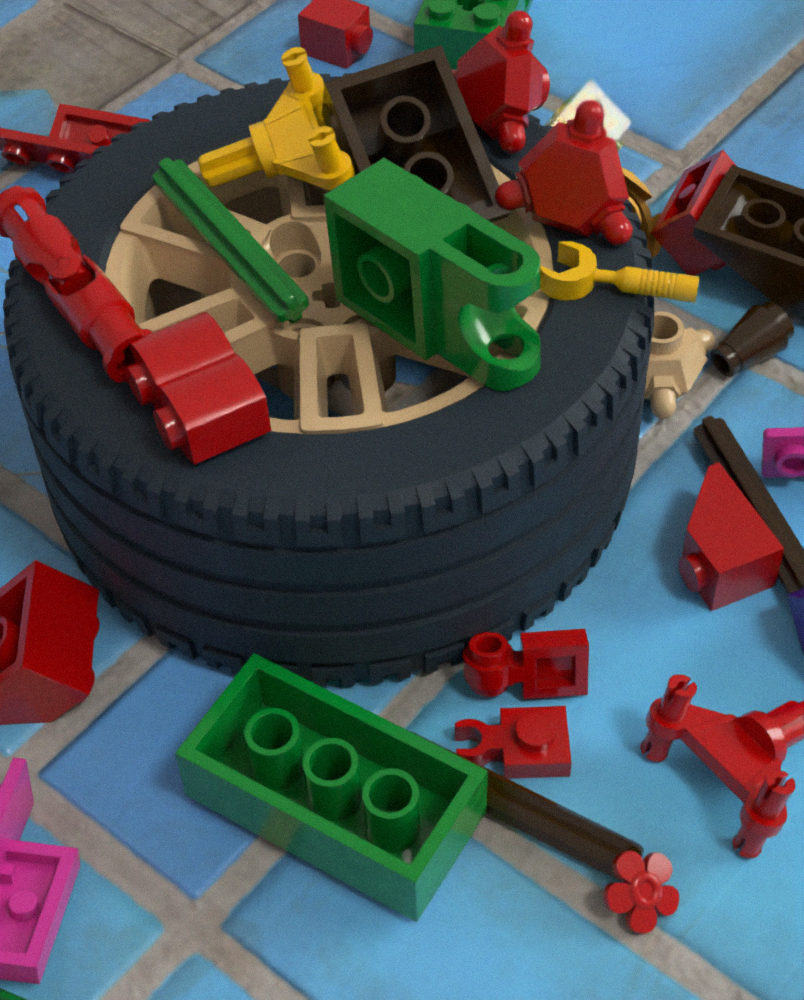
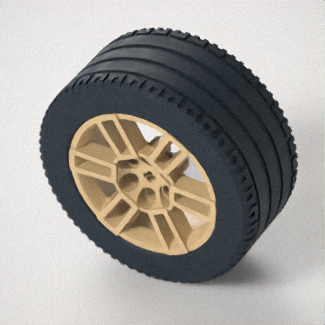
M344 73L343 76H346V75H349V74H352V73ZM320 74L324 82L340 78L339 76L330 77V74ZM281 78L269 79V83L260 85L256 82L244 84L245 88L237 90L227 88L220 90L221 94L215 96L206 94L197 97V102L191 104L183 102L174 106V110L171 112L161 111L153 115L151 121L139 122L133 125L131 132L116 135L111 139L112 144L100 146L92 152L93 157L91 159L82 160L75 166L76 172L65 175L59 181L60 188L51 190L45 197L46 213L58 217L77 239L81 255H86L94 261L134 308L135 322L141 329H149L154 333L200 313L207 312L218 323L234 352L245 361L254 375L277 365L279 388L284 395L294 400V420L269 417L271 432L194 465L180 447L174 450L168 449L156 426L153 411L156 409L153 404L149 403L141 406L129 383H117L108 376L104 370L103 356L100 352L88 348L80 340L50 301L45 292V286L35 280L15 256V260H12L9 265V279L5 283L6 299L3 300L4 329L10 367L54 517L78 567L83 574L87 575L90 584L99 589L104 600L112 608L117 606L121 616L129 623L137 622L141 632L149 637L156 634L160 643L169 649L178 646L181 648L182 654L194 660L200 656L205 658L208 666L217 669L222 665L231 667L233 674H237L252 654L255 653L307 680H313V683L319 686H327L328 681H342V686L355 685V680L370 679V684L383 683V677L397 675L398 680L411 678V672L422 669L425 674L438 671V665L449 662L452 666L462 663L465 647L469 644L471 638L479 633L495 632L501 634L509 641L512 639L513 632L517 629L523 632L534 625L535 617L538 615L546 617L553 611L556 600L562 602L571 595L573 585H580L585 580L589 567H595L598 563L602 550L607 549L613 532L617 529L630 491L637 459L646 375L654 328V297L623 293L614 284L595 282L589 294L576 300L562 301L544 294L540 289L517 304L514 309L540 336L541 368L538 374L531 381L512 390L503 392L486 387L438 354H435L427 361L336 300L323 197L324 194L329 192L328 190L287 175H278L268 179L264 169L217 187H209L205 183L199 168L198 158L205 153L251 137L249 125L267 118L290 80L282 81ZM531 114L528 115L529 127L525 129V146L518 153L509 154L501 149L498 138L492 140L474 123L499 186L504 182L517 179L515 173L520 172L518 162L553 128L551 125L542 126L540 119ZM166 157L172 161L182 160L305 292L309 299V306L302 312L301 320L294 324L289 321L277 322L153 183V174L159 169V161ZM629 199L623 203L626 207L623 214L630 221L633 233L630 240L623 245L609 243L602 233L596 236L593 232L587 238L534 221L531 212L525 213L524 207L509 210L510 214L507 218L492 222L530 245L539 254L540 265L557 273L572 269V267L557 262L558 243L561 241L580 243L591 249L596 256L597 269L617 271L630 266L653 270L651 252L647 249L646 234L644 231H641V222L638 215L632 213V204ZM493 342L488 347L489 353L495 358L508 360L516 358V356L511 355ZM395 355L468 376L461 383L431 399L398 411L388 412L385 391L391 388L396 380ZM334 381H342L344 387L351 392L354 415L328 417L327 393L332 389Z

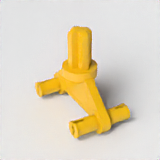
M294 47L283 53L281 60L290 81L267 118L249 125L251 137L205 153L198 158L201 174L209 187H217L263 169L268 179L278 175H287L328 191L333 190L355 176V168L348 153L340 151L335 139L334 130L326 126L322 117L324 81L320 74L312 71L305 49Z

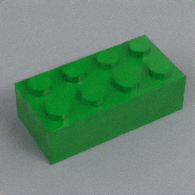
M255 653L252 654L175 752L186 796L415 922L421 917L487 812V770Z

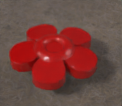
M627 850L615 857L612 864L613 872L617 878L624 882H612L605 887L603 891L604 904L607 910L612 913L623 914L626 912V926L630 931L649 933L656 926L657 914L671 916L677 910L679 904L678 890L671 885H661L670 879L673 871L672 864L665 855L659 852L649 853L642 859L637 852Z

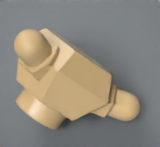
M664 311L654 312V328L644 399L650 401L652 413L660 419H667L675 413L676 398L689 392L708 360L705 354L710 352L715 346V336L711 331L707 329L694 330L692 327L684 329L683 322L676 315Z

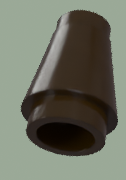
M765 302L761 306L752 305L718 345L711 350V360L723 375L732 377L737 372H741L785 350L788 346V340L794 335L793 324L786 312L775 303Z

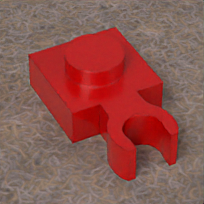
M566 706L500 708V725H487L476 719H463L455 723V741L471 740L479 744L472 749H456V753L483 767L490 762H502L503 777L507 779L570 777L572 762Z

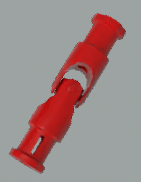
M14 186L4 190L0 194V235L12 240L13 251L17 259L35 280L45 286V292L50 301L80 340L88 348L100 352L103 356V367L108 376L114 382L129 383L125 367L134 364L129 342L153 332L139 327L135 322L134 308L98 265L86 255H81L77 239L58 217L46 213L45 201L34 188ZM15 205H19L24 210L28 218L26 221L14 209Z

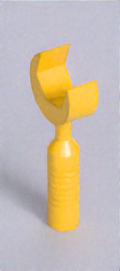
M561 241L558 243L557 262L572 267V269L557 273L540 265V290L549 297L562 301L583 298L592 291L595 282L614 284L623 293L656 296L658 298L662 297L695 303L700 276L665 273L664 271L659 272L657 270L630 266L617 271L597 269L596 256L592 250L583 244L572 241Z

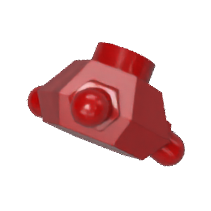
M522 10L511 12L507 16L503 28L499 25L482 38L458 60L457 70H452L472 121L492 140L498 138L501 149L509 154L518 153L525 146V129L529 127L528 114L543 106L550 90L549 74L546 68L532 54L534 40L530 38L533 27L532 18L527 12Z
M585 100L576 108L574 119H568L567 124L558 122L518 162L520 172L515 173L517 179L504 182L497 188L495 199L498 205L507 210L524 207L525 213L531 212L534 221L588 238L593 232L596 236L602 233L606 240L613 245L627 243L632 236L633 228L630 221L623 214V211L626 209L623 203L629 198L615 139L607 137V130L603 127L605 114L602 105L595 100Z

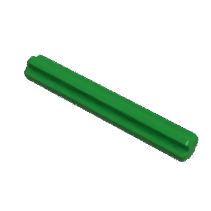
M166 157L159 161V169L153 174V183L277 322L289 321L294 324L301 320L302 312L309 306V299L305 292L182 160L172 161Z

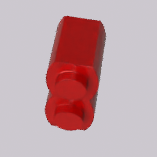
M200 313L129 342L134 364L125 367L128 382L141 406L152 403L156 410L153 411L154 420L169 450L180 447L186 457L195 465L272 431L266 396L258 380L245 361L234 352L226 335L209 313Z

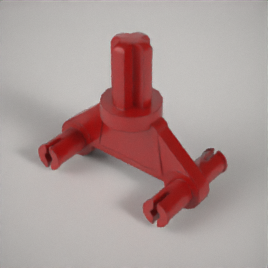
M681 674L673 675L668 680V686L663 697L653 701L648 710L645 721L649 730L641 743V753L643 755L648 752L646 758L650 761H664L668 756L673 740L681 739L743 802L739 814L742 825L734 836L732 845L734 850L742 847L739 852L740 856L750 859L756 858L760 855L767 838L776 836L787 819L786 802L794 792L796 784L793 778L785 782L789 774L781 770V764L785 760L787 748L804 739V701L798 703L790 700L767 714L753 710L736 717L732 714L726 715L691 705L690 702L697 691L695 682L688 685L691 678Z

